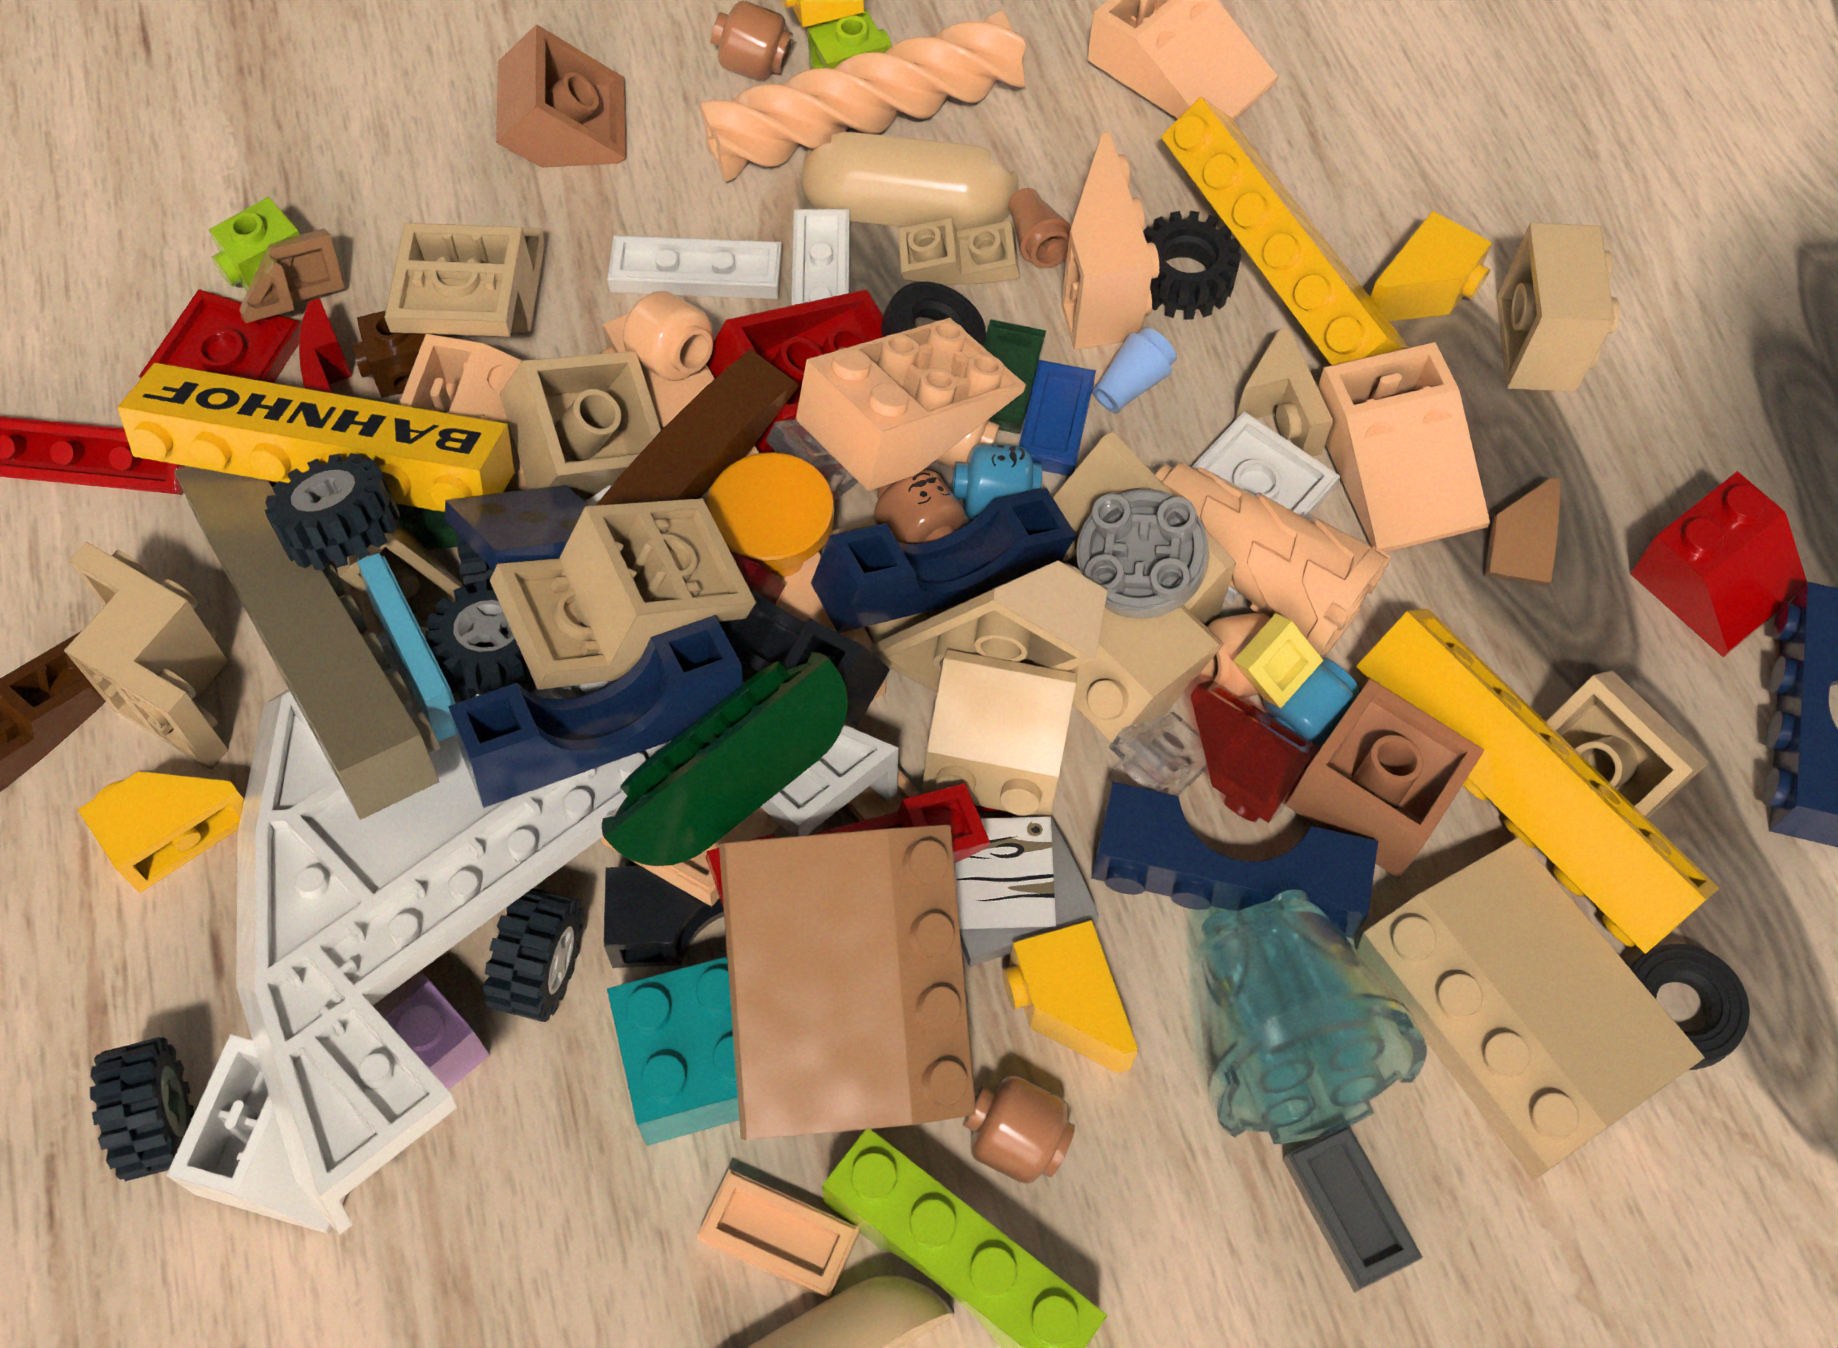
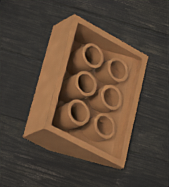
M951 826L894 828L720 843L719 851L741 1139L755 1140L906 1126L976 1115Z

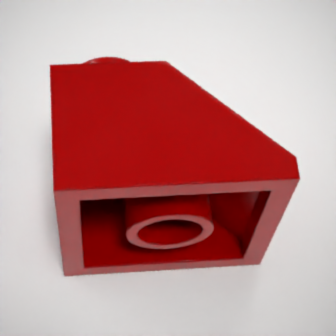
M1738 471L1656 535L1630 573L1723 658L1772 618L1783 603H1790L1807 584L1786 512Z

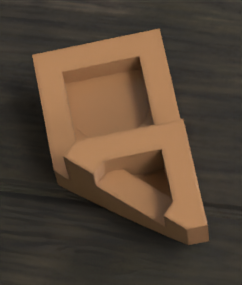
M323 228L269 245L239 309L245 323L295 310L293 302L345 289L330 233Z
M1551 477L1493 517L1484 576L1544 587L1551 583L1559 525L1560 479Z

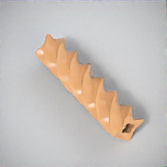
M1000 10L990 15L983 22L966 21L951 25L940 31L935 37H914L903 40L891 46L885 53L868 52L854 55L842 61L834 69L815 68L803 71L791 77L783 85L763 84L751 87L740 93L732 101L712 100L700 103L699 106L706 130L707 149L716 160L724 181L728 182L741 173L748 161L767 167L785 163L793 155L799 144L816 149L830 143L832 134L847 132L849 128L866 134L883 132L891 125L899 111L916 118H928L941 108L948 95L968 103L978 102L989 93L997 79L1016 87H1025L1022 63L1026 48L1025 40L1021 35L1013 31L1004 10Z

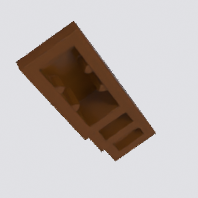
M749 349L709 383L655 436L617 478L596 506L700 499L715 478L727 467L746 457L799 385Z
M79 633L0 678V791L48 755L106 702L64 651Z

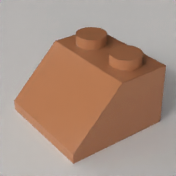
M536 24L498 61L496 143L542 168L620 163L626 158L624 77Z
M1369 679L1306 769L1286 806L1320 828L1378 841L1375 864L1399 879L1425 845L1485 750L1377 682Z

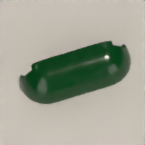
M815 652L811 653L807 663L788 670L783 667L780 661L767 666L640 765L620 786L627 797L619 807L615 817H606L602 820V834L608 843L624 857L644 865L668 866L685 862L710 848L820 760L838 739L845 723L848 708L845 683L831 660L827 656Z

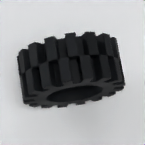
M1180 211L1170 212L1169 223L1160 216L1154 220L1153 228L1149 226L1145 228L1143 233L1146 242H1153L1155 244L1159 257V276L1153 278L1150 285L1153 310L1156 311L1163 304L1166 306L1164 316L1174 318L1176 310L1184 311V320H1194L1197 309H1199L1203 318L1212 315L1214 306L1220 310L1226 304L1227 297H1231L1241 260V253H1238L1240 244L1237 238L1230 239L1232 232L1226 224L1220 229H1216L1217 218L1209 215L1206 222L1198 221L1200 212L1190 211L1188 219H1182ZM1174 258H1190L1203 264L1207 270L1196 273L1182 272L1170 266L1166 261Z

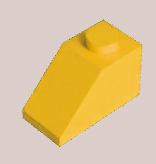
M1432 211L1377 279L1370 297L1389 322L1450 315L1464 296L1473 299L1485 283L1490 269L1483 264L1493 242Z
M137 771L125 780L116 781L105 786L97 793L93 800L77 810L115 869L141 893L237 831L244 798L231 781Z
M1092 920L1013 942L1009 968L1002 969V977L1012 1008L1014 1010L1024 1008L1030 1028L1116 1073L1130 1070L1138 1053V1047Z

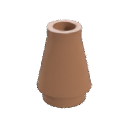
M1023 188L1015 192L1008 202V209L1013 216L1022 256L1028 262L1034 263L1041 268H1050L1060 264L1067 258L1071 225L1041 199L1035 189Z

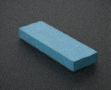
M377 553L358 560L357 563L370 604L437 741L439 742L456 735L448 706L455 704L451 689L385 557H381Z

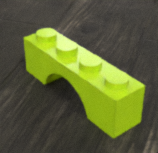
M872 1129L864 1131L822 1184L824 1204L846 1222L859 1227L860 1233L879 1249L893 1253L905 1260L943 1288L985 1327L995 1342L1002 1348H1086L1108 1316Z

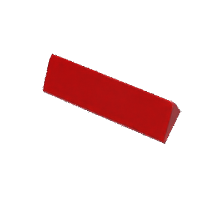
M0 416V477L183 495V490L174 471L186 466L133 457L124 428Z

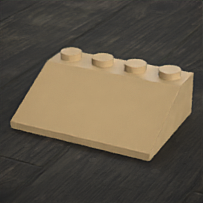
M1520 837L1419 893L1362 934L1357 954L1533 1180L1539 1178L1705 1058Z

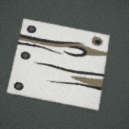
M1051 817L981 819L990 840L989 846L954 864L959 929L1056 927Z

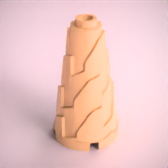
M1183 462L1178 463L1174 468L1165 464L1155 474L1175 497L1185 498L1193 504L1204 528L1236 561L1229 585L1252 602L1249 608L1256 613H1265L1271 618L1277 613L1291 620L1321 658L1329 653L1361 610L1360 605L1367 593L1371 595L1391 561V556L1378 547H1371L1314 516L1310 521L1260 492H1257L1255 496L1201 467L1194 469Z

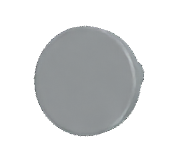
M1150 489L1132 490L1121 494L1111 493L1100 497L1094 503L1092 514L1081 529L1077 543V563L1083 576L1108 590L1105 603L1106 609L1130 618H1153L1178 609L1197 592L1208 568V541L1204 526L1196 514V509L1185 498L1175 497L1166 492Z

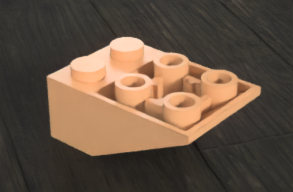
M1107 0L1093 12L1088 61L1177 119L1202 96L1235 121L1277 82V74L1218 0Z
M1110 132L1101 134L1069 235L1061 308L1074 350L1121 343L1125 341L1130 333H1138L1143 327L1145 315H1150L1152 312L1151 280L1159 276L1157 248L1153 242H1146L1143 233L1145 222L1142 203L1139 198H1132L1129 191L1130 171L1127 158L1124 154H1117Z
M947 318L807 359L795 420L868 491L920 473L1022 394L1026 384L1005 367L998 358L994 357L972 338L962 326L955 323L951 318Z
M425 334L399 405L507 423L514 474L505 490H529L500 397V392L522 360L484 343Z
M1436 342L1324 367L1317 387L1333 419V424L1325 444L1372 547L1375 546L1384 552H1389L1489 526L1490 520L1460 391Z

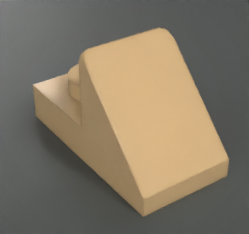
M1289 327L1278 330L1248 380L1242 393L1235 420L1244 411L1255 419L1276 414L1277 425L1282 437L1287 440L1290 439L1295 446L1314 457L1322 454L1333 419Z

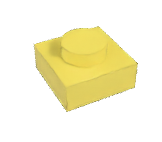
M1275 613L1233 660V663L1266 701L1281 709L1324 660L1291 620Z

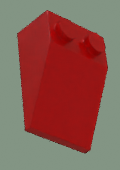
M866 289L725 320L713 342L712 354L706 363L714 378L718 377L751 349L799 385L755 443L759 453H780L805 446L816 440L795 420L806 360L882 338L881 324L883 315Z

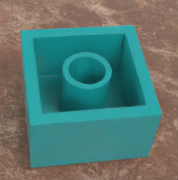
M727 957L607 988L635 1121L646 1146L738 1121L739 1108Z

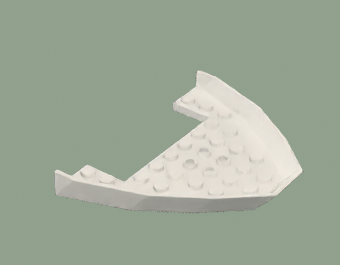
M420 627L426 639L425 631H429L428 627ZM384 631L375 634L391 669L384 671V674L388 675L398 671L413 700L415 708L408 711V714L411 717L422 712ZM617 680L542 690L536 689L531 694L547 699L576 698L601 690ZM289 689L263 705L237 833L236 987L295 1181L339 1235L353 1225L340 1199L457 1108L453 1096L387 1023L373 1005L602 838L601 827L603 818L615 817L619 807L627 797L620 788L621 784L640 765L669 742L483 808L463 760L457 736L454 735L439 741L440 750L429 755L439 778V783L360 820ZM457 691L453 694L455 704L462 702ZM844 725L831 749L820 760L763 804L761 808L793 837L809 834L869 786L888 802L897 795L898 747Z

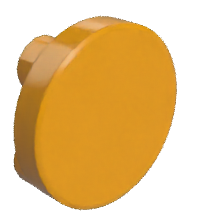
M759 453L736 461L717 477L707 498V508L729 550L758 563L774 575L780 577L791 576L797 573L802 568L803 562L810 559L823 547L833 528L834 504L828 482L813 465L789 454Z

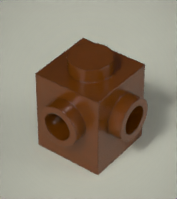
M386 310L356 317L362 341L352 344L361 377L373 376L381 398L403 394L425 334L390 332L385 320Z

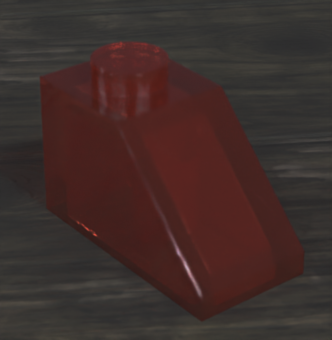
M1210 679L1197 684L1190 696L1212 787L1226 795L1223 803L1240 817L1252 822H1257L1260 817L1267 823H1270L1282 812L1306 769L1321 748L1216 681Z

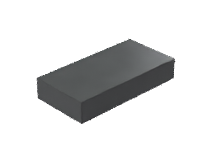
M1349 1125L1296 1149L1283 1158V1162L1354 1293L1423 1258Z

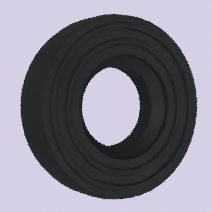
M926 281L905 285L892 297L884 312L881 324L883 337L917 328L914 324V319L917 317H926L935 321L951 318L984 347L986 328L979 311L965 296L945 285Z
M1668 944L1642 954L1629 966L1655 999H1657L1660 987L1671 982H1679L1691 986L1704 999L1708 1012L1705 1025L1696 1031H1683L1705 1057L1689 1070L1706 1068L1720 1062L1741 1043L1747 1031L1750 1018L1747 993L1736 973L1718 956L1692 945Z

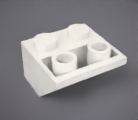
M230 1034L166 1176L194 1195L330 1235L333 1226L295 1181L253 1040ZM345 1196L340 1199V1202L342 1204L345 1199Z

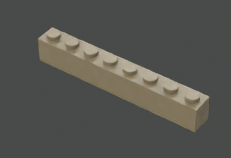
M189 466L174 471L197 522L358 818L361 820L439 783V778L429 756L440 750L437 738L423 712H419L411 717L408 714V711L414 709L415 706L398 671L388 675L384 674V671L391 669L374 632L361 636V633L368 629L353 597L347 595L341 599L338 598L345 595V590L332 563L329 561L325 570H315L312 563L303 568L298 566L295 560L291 562L265 513V509H268L265 504L266 498L269 495H275L272 488L277 482Z

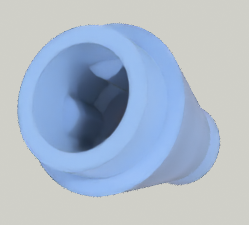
M1144 327L1138 333H1130L1102 379L1092 389L1094 397L1105 409L1112 413H1118L1126 404L1171 375V365L1177 359L1174 348L1164 336L1154 329Z

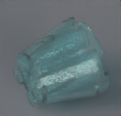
M1294 889L1287 890L1275 896L1271 901L1253 905L1239 912L1235 910H1222L1214 913L1204 921L1201 927L1204 938L1195 954V970L1207 1090L1218 1121L1228 1134L1236 1137L1246 1130L1269 1132L1273 1144L1299 1142L1324 1136L1347 1125L1351 1126L1374 1114L1375 1112L1370 1103L1371 1099L1381 1094L1398 1079L1401 1083H1412L1418 1076L1426 1060L1427 1044L1413 1014L1318 906L1310 903L1305 892Z

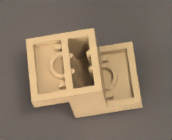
M404 223L385 313V320L390 332L510 337L511 332L530 333L545 246L542 229L509 226Z
M703 498L585 506L559 559L497 564L490 579L492 588L538 690L620 679L639 661L648 645L650 637L714 615L719 622L746 619L756 603Z
M86 541L70 558L69 562L102 604L103 608L64 650L65 653L115 712L212 770L228 749L213 730L218 721L195 701L229 663L215 642V639L219 636L217 630L205 619L197 615L194 609L197 607L198 602L185 588L170 579H166L162 584H159L147 577L148 572L128 554L116 550L112 555H109Z

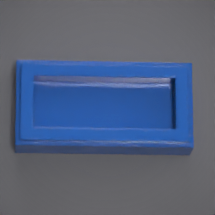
M1039 360L1019 446L1026 448L1030 452L1033 463H1041L1042 471L1071 476L1075 471L1096 370Z

